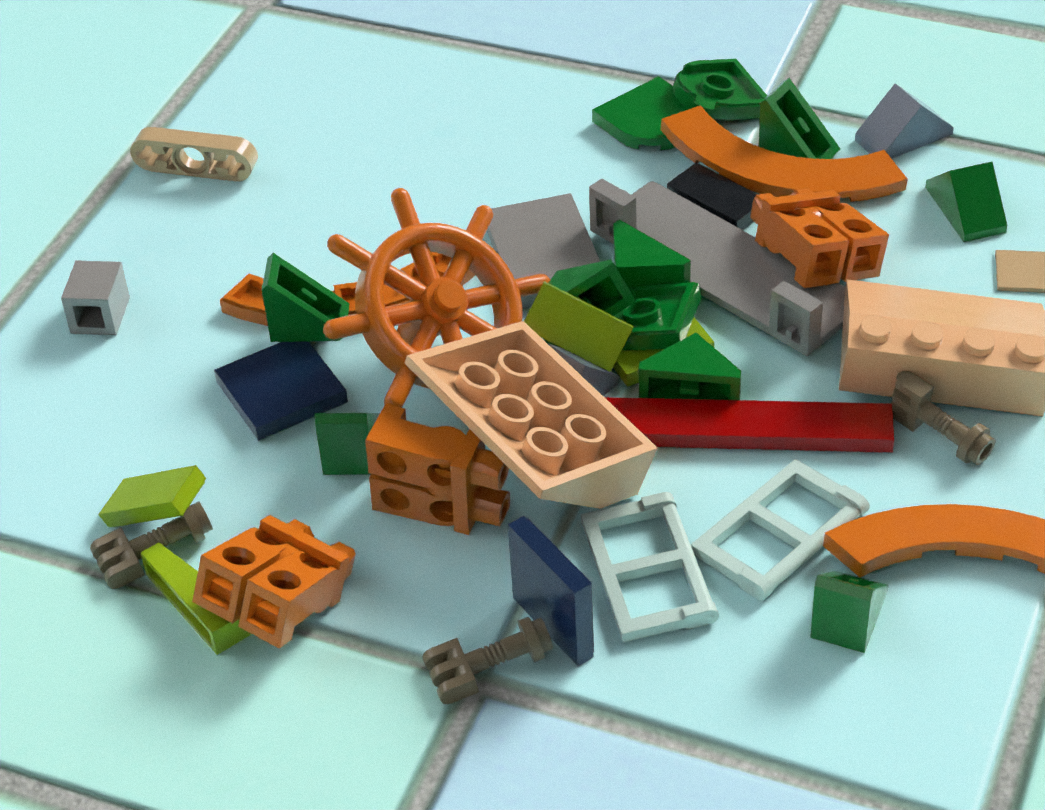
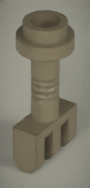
M902 371L897 375L896 387L893 391L891 402L894 420L912 432L923 423L933 427L934 430H937V432L943 436L945 435L947 439L958 445L956 457L966 464L972 461L976 465H980L988 458L996 443V440L990 436L991 431L989 428L981 423L976 424L971 429L930 402L934 389L932 385L909 371Z
M198 501L190 505L183 516H179L163 524L161 527H157L156 530L153 529L152 533L147 532V535L143 534L128 541L122 527L93 541L90 545V551L97 560V565L104 574L107 585L112 589H117L145 576L138 561L142 559L140 552L158 542L163 546H168L189 535L192 536L197 544L206 539L204 534L213 530V527L203 506Z
M528 616L518 620L520 632L503 638L499 642L496 641L494 644L491 643L489 647L484 646V648H478L464 654L458 638L426 650L422 659L426 668L430 670L429 675L432 683L438 687L437 694L443 704H451L479 693L474 674L487 670L490 666L494 667L495 664L499 665L500 662L504 663L506 660L509 661L529 653L533 662L544 659V653L552 650L553 644L542 618L531 621Z

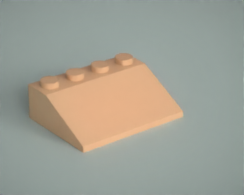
M847 279L844 298L839 390L892 397L896 387L897 375L902 371H909L934 387L930 402L1043 417L1045 412L1044 307L1041 303Z
M524 321L407 355L405 364L539 499L602 509L638 495L658 448Z

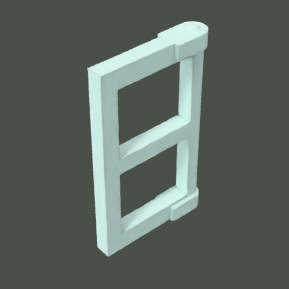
M794 459L690 545L695 557L739 584L740 589L757 600L763 601L774 591V588L823 547L825 532L860 518L870 509V504L863 495L846 485L841 486L801 461ZM795 482L841 509L812 535L765 508ZM749 520L795 548L764 575L718 547V545Z
M670 492L641 497L639 501L581 514V523L622 643L685 628L690 630L710 625L719 618L717 607L711 599L676 509V502ZM664 517L675 550L616 564L611 563L601 530ZM683 567L696 603L635 618L630 617L619 582Z

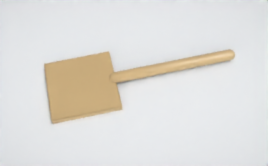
M995 251L997 291L1045 293V252Z

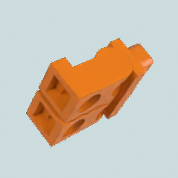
M809 188L795 189L788 196L774 197L771 193L757 194L753 199L750 215L751 220L758 225L755 242L761 247H767L774 254L781 253L796 267L794 280L803 288L840 283V279L846 282L847 279L861 280L880 276L889 234L849 204L840 203L841 195L836 191L813 192Z
M385 404L365 439L368 473L371 474L369 483L372 510L440 526L454 525L455 532L466 535L470 534L476 521L500 527L510 508V492L501 490L507 479L509 468L492 451L486 450L485 444L470 429L465 435L461 430L451 426L433 428L406 420L405 408Z
M269 515L260 520L259 529L256 527L250 528L201 555L192 602L232 624L239 620L238 627L280 649L292 640L296 625L314 612L319 614L327 607L331 608L340 602L344 581L351 575L356 553L353 548L341 542L328 545L314 538L310 526L296 519L285 523Z

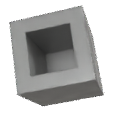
M75 260L61 296L70 334L117 335L130 299L122 262Z

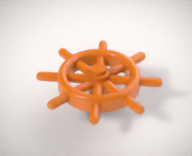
M397 188L391 193V202L401 230L385 239L373 253L340 234H334L328 238V250L359 268L361 272L355 290L356 314L327 321L324 324L323 333L329 339L363 334L376 357L396 374L384 398V405L390 404L402 408L413 384L430 389L405 364L407 355L430 349L435 338L441 335L443 344L463 339L460 329L474 336L521 322L523 317L521 297L538 294L543 282L548 283L550 281L547 275L541 273L514 279L513 274L501 256L483 241V237L494 214L487 205H481L476 208L466 230L442 223H420L410 194L404 188ZM431 252L444 254L452 258L443 278H440ZM411 254L421 282L392 266L391 263L399 257ZM468 269L476 275L483 286L467 290L463 288L461 284ZM384 284L411 299L412 302L385 307L383 297ZM492 304L494 326L469 312L468 309Z

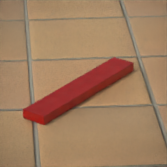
M604 397L656 447L893 453L894 448L892 403Z

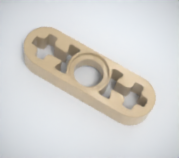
M146 127L142 129L130 148L133 161L147 171L228 181L246 180L258 160V152L254 145L242 137L159 127ZM189 147L198 150L203 155L204 160L198 161L190 158L185 153L184 148Z

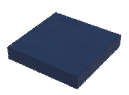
M280 342L214 369L217 384L258 441L315 417V413H324L348 402L345 387L310 342Z
M523 515L507 524L513 599L533 620L542 618L550 638L578 667L594 657L592 582Z

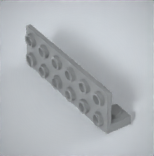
M602 178L589 186L590 231L614 244L613 224L620 219L691 260V282L699 283L702 296L803 355L809 356L843 328L845 286L835 283L803 288L794 280L796 267L781 253L774 254L767 247H761L755 242L754 236L654 181L648 182L633 194H629L627 191Z

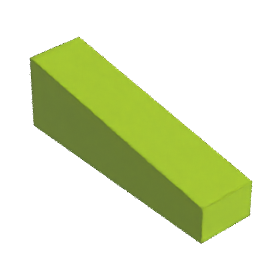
M159 542L140 552L147 577L216 655L252 635L238 627L239 620L232 624L192 602L198 571Z

